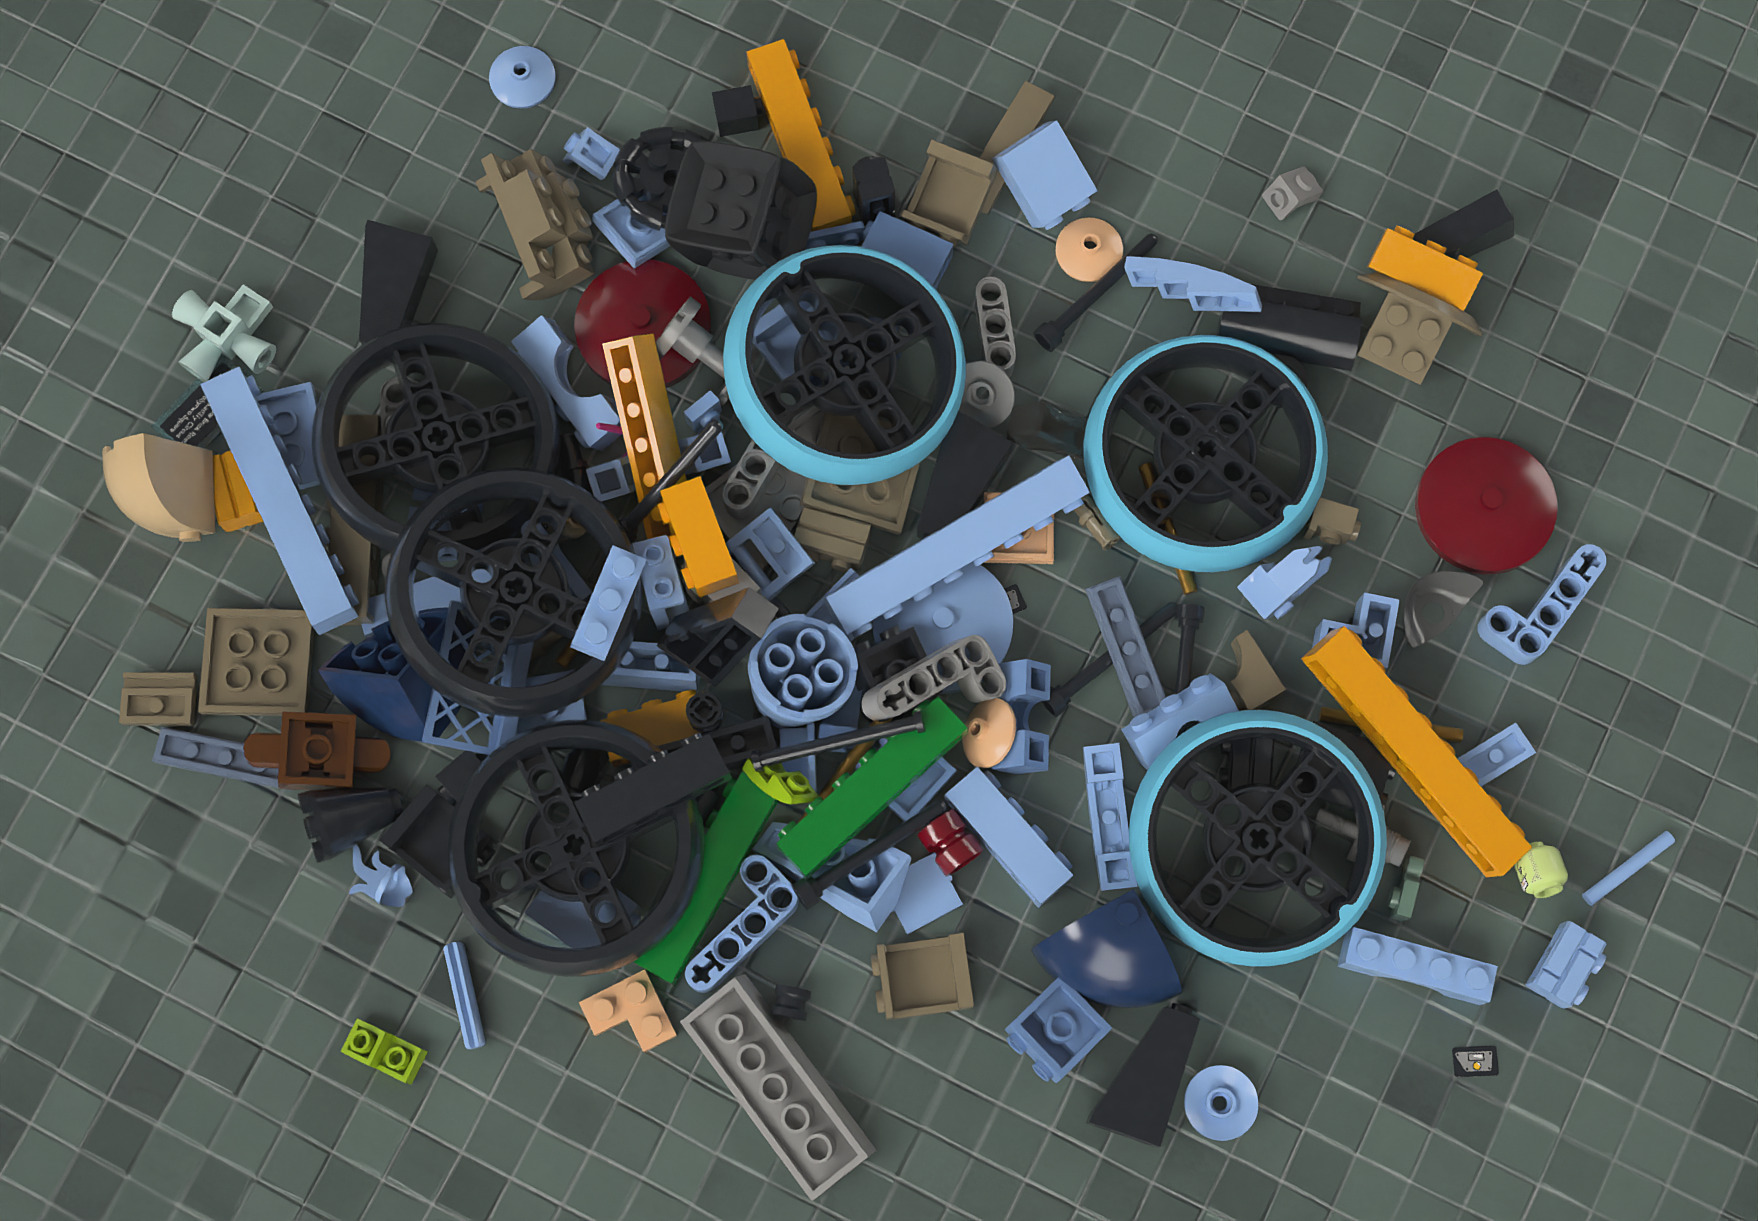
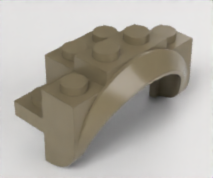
M532 149L511 161L504 160L493 153L481 159L487 175L475 181L479 192L494 191L529 279L532 280L519 288L522 298L525 300L547 299L564 292L594 274L590 264L592 255L587 248L588 241L593 239L589 228L591 219L577 199L579 190L573 180L556 173V168L551 159ZM554 244L552 254L550 255L546 249Z

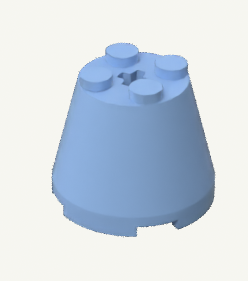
M791 614L771 622L762 639L751 649L748 659V674L755 705L764 717L768 716L771 724L777 728L798 727L826 718L838 711L853 691L858 670L857 656L847 636L833 623L829 625L818 619L805 617V614Z

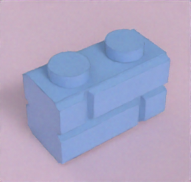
M1572 921L1560 923L1528 979L1526 986L1560 1008L1572 1007L1573 1003L1579 1005L1589 990L1585 982L1590 973L1596 974L1606 960L1607 956L1602 953L1607 945L1606 942L1588 933Z

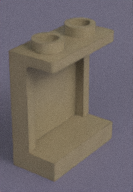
M931 140L926 152L930 157L907 211H902L901 217L912 226L938 234L939 238L953 243V247H956L957 243L967 246L996 178L998 169L993 163Z
M964 933L950 934L949 937L900 944L876 945L877 954H870L873 976H880L882 990L875 991L878 1013L885 1012L886 1020L973 1009L974 1003Z

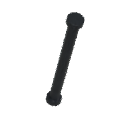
M917 711L913 712L912 717L762 753L760 750H755L751 752L752 762L755 771L760 772L764 771L766 766L916 730L918 734L926 732L922 712Z

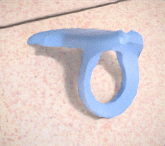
M357 845L353 846L354 871L367 885H353L349 894L363 892L381 905L392 907L404 906L406 898L413 893L410 881L405 874V867L398 863L391 868L382 864L379 859V851H377L372 857L373 866L377 869L375 871L362 863L359 847Z

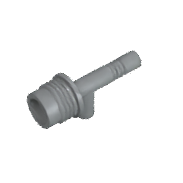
M1320 808L1315 821L1328 827L1331 826V828L1355 839L1346 858L1355 862L1358 844L1357 824ZM1386 826L1387 848L1385 862L1400 867L1411 841L1402 837L1397 832L1394 833V831H1391Z

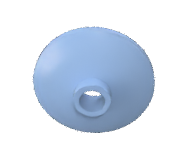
M517 46L504 51L495 59L489 73V82L494 95L502 103L513 108H530L542 103L551 94L556 81L555 69L550 58L541 50L530 46ZM520 69H526L523 75L515 74Z
M1211 1066L1198 1072L1189 1082L1184 1095V1109L1190 1124L1201 1135L1212 1140L1227 1141L1240 1137L1253 1125L1258 1113V1096L1250 1079L1241 1071L1229 1066ZM1217 1096L1224 1098L1226 1106L1222 1111L1216 1110L1213 1106V1100Z

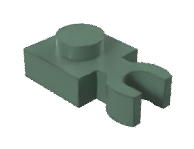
M1411 855L1409 859H1405L1401 882L1398 883L1397 887L1393 886L1389 893L1387 907L1392 908L1389 918L1402 922L1411 918L1420 885L1418 881L1423 870L1424 859Z

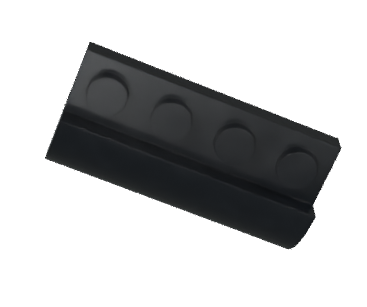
M1251 284L1257 289L1262 304L1261 312L1221 311L1217 336L1245 341L1272 355L1278 354L1294 357L1302 363L1352 370L1362 325V318H1360L1361 302Z

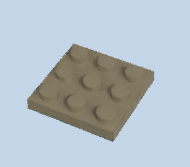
M824 412L816 442L817 446L846 454L878 452L855 416H837ZM877 419L883 428H891L890 422ZM919 463L896 476L869 484L838 485L807 478L799 505L871 524L874 528L898 535L902 532Z
M207 608L198 712L203 715L282 716V711L308 713L315 629L312 627L305 610Z

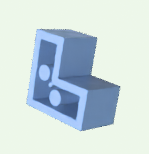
M1364 592L1356 602L1353 624L1323 619L1315 629L1312 648L1330 631L1345 626L1359 636L1362 641V647L1371 657L1380 661L1386 670L1389 664L1399 599Z

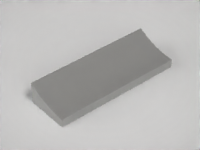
M743 974L734 977L681 1020L680 1023L810 1200L813 1201L877 1150L776 1015L770 1014L771 1007L747 975Z

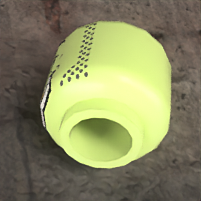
M1543 842L1529 843L1532 848L1514 865L1523 891L1534 894L1536 898H1547L1558 894L1563 890L1562 885L1568 879V873L1560 851L1553 846L1543 845Z

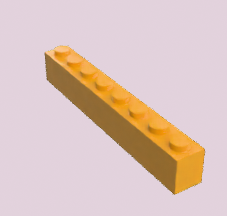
M1345 626L1332 630L1301 658L1486 878L1504 876L1532 848L1525 839L1524 831L1514 822H1510L1501 811L1502 806L1498 800L1482 789L1478 784L1479 780L1476 774L1460 763L1455 757L1453 747L1438 737L1432 729L1430 720L1424 714L1416 711L1408 701L1407 693L1388 678L1382 663L1366 652L1362 647L1361 639L1355 632L1347 629Z

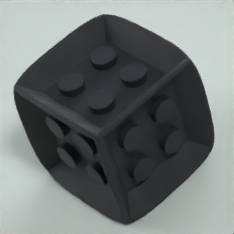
M692 142L683 157L666 217L665 238L674 250L697 265L723 274L756 280L768 268L780 260L805 250L816 209V185L792 161L773 153L720 142Z

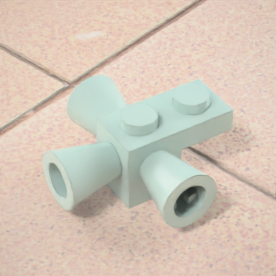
M244 284L225 308L215 301L209 307L193 290L185 292L175 303L172 317L175 320L193 326L203 341L178 361V363L203 382L209 380L221 353L231 360L237 354L255 374L263 372L272 362L276 353V346L251 335L273 308L272 304Z

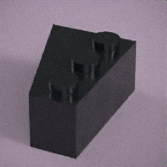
M748 587L674 616L658 642L657 647L716 687L762 639L779 608L768 601L766 597Z

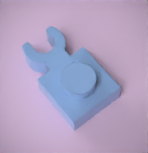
M710 390L684 411L686 423L695 433L700 434L712 420H720L719 413L722 412L720 400Z

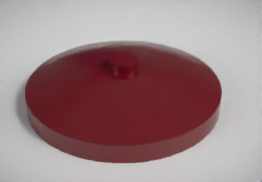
M647 260L636 268H633L627 261L605 270L586 288L579 300L575 313V337L584 361L600 379L612 386L602 344L647 334H654L656 342L690 296L701 304L692 320L711 333L710 311L702 290L684 271L657 260ZM671 347L660 360L665 387H671L685 379L701 361L697 358L694 363H691Z
M1491 437L1462 440L1441 451L1421 476L1415 497L1418 525L1430 547L1453 566L1477 574L1505 573L1529 562L1546 545L1557 520L1556 492L1545 468L1532 454L1509 441Z

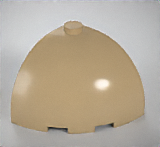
M145 433L114 441V449L112 450L110 446L103 448V474L106 486L115 504L130 520L148 531L171 538H179V541L182 542L200 541L201 535L216 533L212 450Z

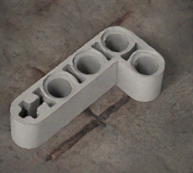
M971 635L948 643L871 688L864 694L861 706L864 714L872 720L879 721L895 717L954 682L958 683L967 700L979 703L1000 697L1006 689V679L986 640L981 636ZM965 647H967V649L970 652L969 660L965 655ZM937 663H939L942 666V676H940V674L938 673ZM910 679H912V681L915 684L914 693L910 690L909 687ZM981 679L986 683V691L981 686ZM892 695L894 700H890L885 704L882 703L886 696Z

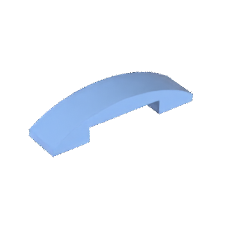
M1119 743L1083 747L1088 809L1101 891L1138 887L1129 850V828L1122 782L1124 777Z

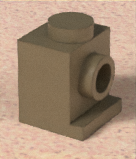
M1320 497L1308 520L1303 538L1310 540L1313 535L1320 536L1319 539L1332 545L1346 544L1348 540L1355 542L1361 527V522L1356 521L1359 509Z

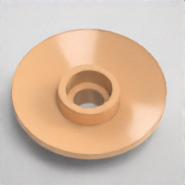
M1080 218L1069 223L1060 232L1056 242V258L1060 267L1070 277L1083 282H1096L1122 259L1123 244L1119 233L1109 223L1097 218ZM1092 241L1096 244V247L1088 249L1084 243Z
M995 698L980 702L972 710L965 723L968 730L967 735L962 738L963 750L971 764L980 768H990L1000 763L1010 751L1016 733V718L1012 707L1002 699Z

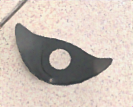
M1441 571L1430 573L1415 582L1406 595L1403 609L1404 629L1411 647L1415 648L1445 631L1457 619L1471 597L1482 587L1483 581L1475 575L1463 572ZM1435 602L1442 606L1445 614L1441 622L1432 624L1424 619L1422 611L1426 604Z

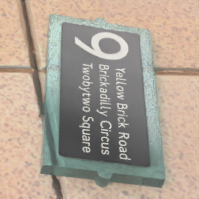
M221 354L209 380L237 367ZM241 368L244 375L248 377L246 370ZM197 379L151 427L165 439L208 449L222 434V430L200 385L203 383L200 379Z

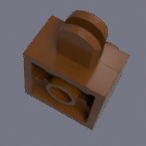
M282 711L281 733H253L245 740L243 747L244 756L248 764L257 768H278L279 789L290 790L352 788L353 772H381L385 770L391 757L390 747L385 740L373 737H355L356 715Z

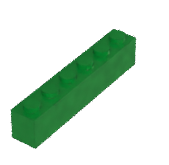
M939 697L931 703L926 699L913 711L922 712L926 732L918 734L916 730L885 738L888 742L878 751L875 748L870 749L859 760L861 767L852 775L845 772L832 784L834 791L825 799L819 796L805 809L808 815L798 824L795 821H791L778 833L780 838L776 843L778 849L806 880L967 735L968 727Z
M743 771L738 779L732 777L723 793V796L727 799L720 810L715 808L705 824V827L709 830L705 835L703 868L690 906L673 931L659 945L634 961L636 965L673 986L676 985L740 872L741 864L749 856L779 803L778 800L760 789Z

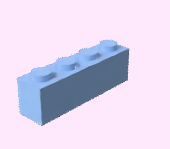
M977 766L945 794L944 800L952 809L958 812L966 826L1039 908L1072 879L1073 874L1069 870L1073 866L1060 851L1056 854L1052 852L1045 844L1049 841L1048 837L1036 824L1030 827L1022 818L1025 812L1012 797L1007 800L998 789L1001 785L994 775L988 770L983 773Z

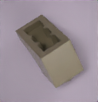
M1246 630L1236 636L1231 646L1237 660V672L1235 679L1230 681L1227 689L1239 711L1259 710L1281 697L1286 689L1249 631Z

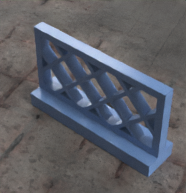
M453 600L449 603L439 653L449 664V650L461 643L466 651L469 646L466 639L475 634L477 630L474 628L462 636L455 625L457 610H464L461 602ZM496 616L490 619L489 622L491 623L497 618L504 620L506 619L504 617ZM454 632V634L457 637V640L451 643L452 634ZM534 642L520 645L508 644L502 657V671L493 676L489 684L495 685L494 681L500 678L499 686L525 687ZM487 650L478 657L474 654V657L480 662L481 659L492 652ZM432 688L422 737L423 743L490 755L495 749L515 736L519 717L493 716L490 724L486 718L489 716L488 714L476 712L479 717L462 728L451 711L458 704L454 702L448 706L440 693ZM440 703L444 710L437 714L438 704ZM447 714L458 731L446 739L433 737L435 721ZM482 721L489 731L487 747L474 745L465 731ZM461 735L466 743L453 740Z

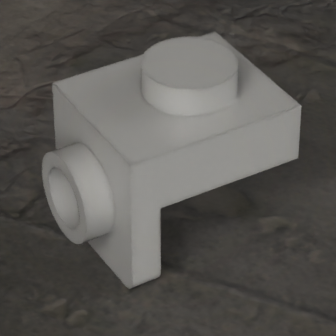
M1303 166L1279 175L1262 194V197L1277 218L1284 220L1297 207L1316 201L1324 191L1316 182L1314 175Z

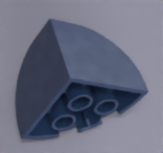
M449 607L421 610L418 613L419 617H417L425 636L438 653H440ZM457 610L455 625L463 636L469 632V629L460 610ZM389 621L372 628L371 631L374 635L356 646L352 641L346 644L318 670L333 694L361 720L391 736L422 742L432 688L416 673L404 657L394 638ZM454 632L452 634L451 643L457 640V637L454 634ZM471 636L466 639L468 645L471 642ZM461 643L450 649L448 654V661L456 669H458L466 652ZM442 696L448 706L454 703ZM440 703L438 704L437 714L444 710ZM460 705L451 710L454 716L459 712ZM447 714L435 721L433 737L439 738L451 723Z
M1134 889L1069 924L1037 944L1031 950L1038 963L1054 980L1059 978L1076 990L1085 1000L1108 1007L1140 1008L1168 1001L1182 993L1180 980L1170 955Z

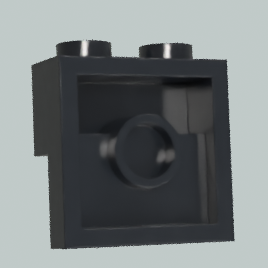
M897 625L879 633L881 641L873 645L870 639L853 646L858 661L855 681L858 691L865 690L867 692L927 656L914 627L900 630ZM910 679L909 687L910 690L914 693L915 684L912 681V679ZM941 690V691L935 693L934 695L930 696V697L927 698V699H930V698H932V697L938 695L939 693H941V692H943V691ZM892 695L886 696L882 703L885 704L890 700H894ZM890 718L879 720V722L886 721Z

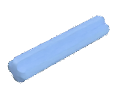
M460 941L452 942L445 945L443 949L463 1040L467 1049H476L484 1046L486 1041L464 944Z

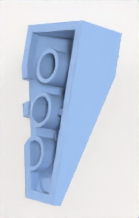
M773 821L754 846L753 852L767 858L777 869L797 882L804 876L784 856L776 844L780 840L778 833L787 824ZM853 838L815 872L812 877L814 879L876 839L868 838V841ZM892 846L822 891L823 896L820 898L849 918L878 932L897 905L911 857Z

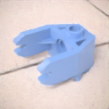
M1322 546L1293 550L1277 565L1273 562L1258 566L1237 588L1264 620L1273 616L1280 619L1294 607L1291 603L1328 572L1332 558L1329 556L1321 561L1316 559V556L1323 549Z

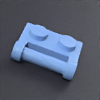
M771 507L726 542L730 556L733 555L749 577L761 588L762 595L768 601L777 596L786 586L815 564ZM749 540L755 544L779 577L771 582L744 547Z

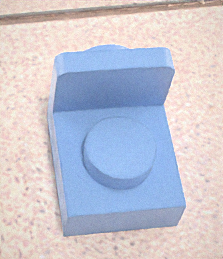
M587 127L579 134L574 132L564 146L567 154L563 161L568 165L571 162H575L602 180L608 174L620 149Z

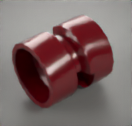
M955 809L935 819L917 835L928 852H935L937 854L935 862L946 877L965 867L984 851L973 834H966L964 832L966 824Z

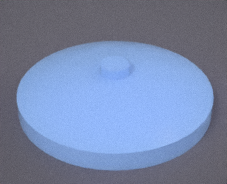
M972 561L961 568L964 574L947 584L942 579L931 585L934 592L916 602L913 597L902 602L903 610L886 620L883 615L873 619L875 643L881 641L879 633L898 625L900 630L914 627L928 656L952 641L971 635H978L986 640L999 664L1005 658L1012 638L1013 614L1011 604L1004 588L995 576L983 566H975ZM965 647V655L969 660L970 652L967 649V647ZM937 663L938 673L940 674V676H942V666L939 663ZM954 682L942 689L943 692L939 694L961 692L958 683Z

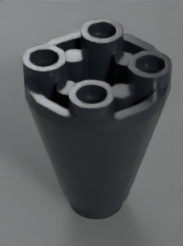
M386 787L318 789L297 794L302 813H309V816L303 819L308 839L316 838V842L311 844L317 863L335 858L391 825L403 812L396 788L387 790Z

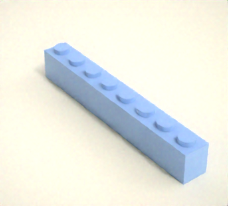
M237 367L201 383L204 394L312 627L321 635L358 618L354 608L355 605L359 604L357 596L350 584L344 587L339 575L345 573L343 566L336 554L330 556L325 545L331 543L322 523L317 526L314 523L311 515L317 513L308 493L305 495L300 493L297 485L303 483L295 465L291 464L288 466L283 455L289 453L281 435L274 436L271 431L270 425L275 424V421L267 405L260 406L256 396L260 395L261 391L252 375L246 377L241 368Z
M1066 456L821 599L838 628L845 635L852 632L853 636L857 637L873 627L870 622L873 619L883 615L886 620L902 611L901 603L913 597L916 602L934 592L931 585L943 579L945 584L957 579L964 574L961 568L973 561L975 566H978L994 557L991 551L994 548L1003 544L1007 549L1024 539L1021 534L1023 531L1032 526L1035 531H1038L1054 521L1051 516L1052 514L1061 509L1066 514L1084 504L1081 497L1090 492L1070 456Z

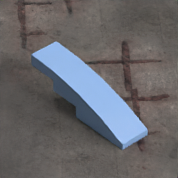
M1126 257L1124 268L1132 287H1158L1162 299H1189L1193 311L1261 312L1262 304L1256 287L1226 273L1196 264L1162 258Z

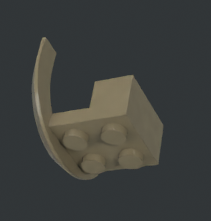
M1379 272L1361 274L1356 278L1374 288L1377 287L1388 292L1357 355L1412 382L1421 385L1452 322L1462 327L1461 329L1478 337L1483 335L1473 316L1410 285Z

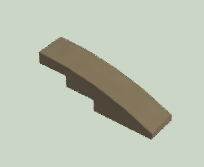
M1025 80L991 136L980 159L994 164L991 158L1041 126L1056 96ZM999 171L981 211L987 215L990 214L1004 185L1007 186Z

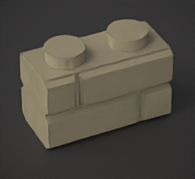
M804 506L794 537L814 563H817L818 559L831 562V567L846 573L850 568L860 571L871 537L872 525Z

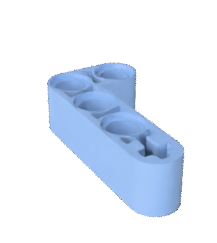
M1591 544L1581 546L1567 559L1526 618L1507 606L1498 605L1493 607L1478 623L1480 637L1513 662L1521 665L1532 663L1545 652L1604 570L1606 565L1604 551L1600 547ZM1585 559L1589 562L1587 565L1588 569L1580 575L1576 572L1583 565ZM1560 584L1566 585L1572 590V598H1568L1561 593ZM1540 611L1547 612L1552 616L1553 625H1547L1541 620ZM1491 618H1497L1503 622L1504 632H1499L1492 627ZM1520 639L1529 640L1534 647V652L1528 653L1524 651L1520 645Z
M749 856L743 861L740 868L743 882L757 898L687 965L685 978L689 986L695 991L708 993L718 987L797 910L799 899L791 887L792 884L764 856ZM759 864L766 867L767 876L764 880L753 882L748 879V870L752 866ZM785 890L791 893L792 902L786 908L774 906L772 899L776 892ZM755 915L762 916L766 920L765 928L757 934L746 930L748 919ZM729 940L737 942L739 944V952L736 957L724 959L720 956V947L724 942ZM713 954L718 963L725 968L719 971L715 965L708 973L711 978L708 983L705 984L702 980L695 983L694 981L698 977L695 973L696 969L699 967L703 970L708 969L713 964L708 957Z

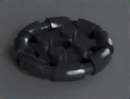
M673 127L648 129L641 132L640 137L636 140L630 138L618 152L613 164L616 172L612 174V182L615 194L621 205L627 206L631 211L630 215L643 225L660 231V228L665 229L667 215H663V212H668L674 187L666 184L664 179L667 177L677 178L683 157L692 142L710 140L688 129L685 132L674 131ZM670 144L683 146V151L670 149ZM648 149L650 152L649 157L647 158L642 151ZM630 173L639 174V178L633 177ZM644 194L649 201L641 202L638 198Z

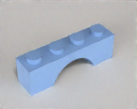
M541 315L511 341L518 350L517 353L534 369L549 394L557 402L555 405L557 413L565 421H571L577 429L574 435L584 447L603 451L622 435L596 428V424L599 422L621 426L616 402L613 398L603 394L592 397H580L570 386L567 378V362L574 346L554 320Z
M722 431L690 466L685 475L731 462ZM699 434L678 440L681 455ZM628 456L586 468L593 494L601 502L636 491Z
M1352 927L1344 935L1337 967L1370 976L1411 982L1436 990L1447 997L1482 1005L1489 1003L1491 1000L1498 966Z

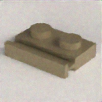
M123 672L124 688L121 691L120 724L123 726H194L197 692L195 684L198 675L195 673Z

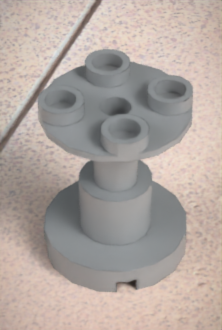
M690 296L664 329L661 337L655 342L659 360L672 347L691 363H694L698 358L725 379L723 367L724 352L710 342L713 335L692 320L701 304ZM755 345L752 346L753 367L755 365L754 362L761 354ZM725 382L715 395L720 400L722 406L729 399Z

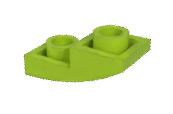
M749 758L742 768L760 789L780 802L789 805L813 802L819 797L809 784L808 779L800 771L786 772L782 763L766 766L764 771L756 772L752 758Z
M358 1018L340 1051L409 1085H412L428 1051Z

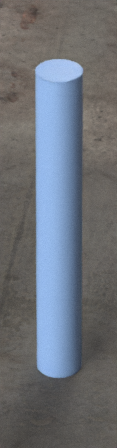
M1664 831L1583 893V899L1590 906L1594 905L1675 843L1674 837L1668 831Z

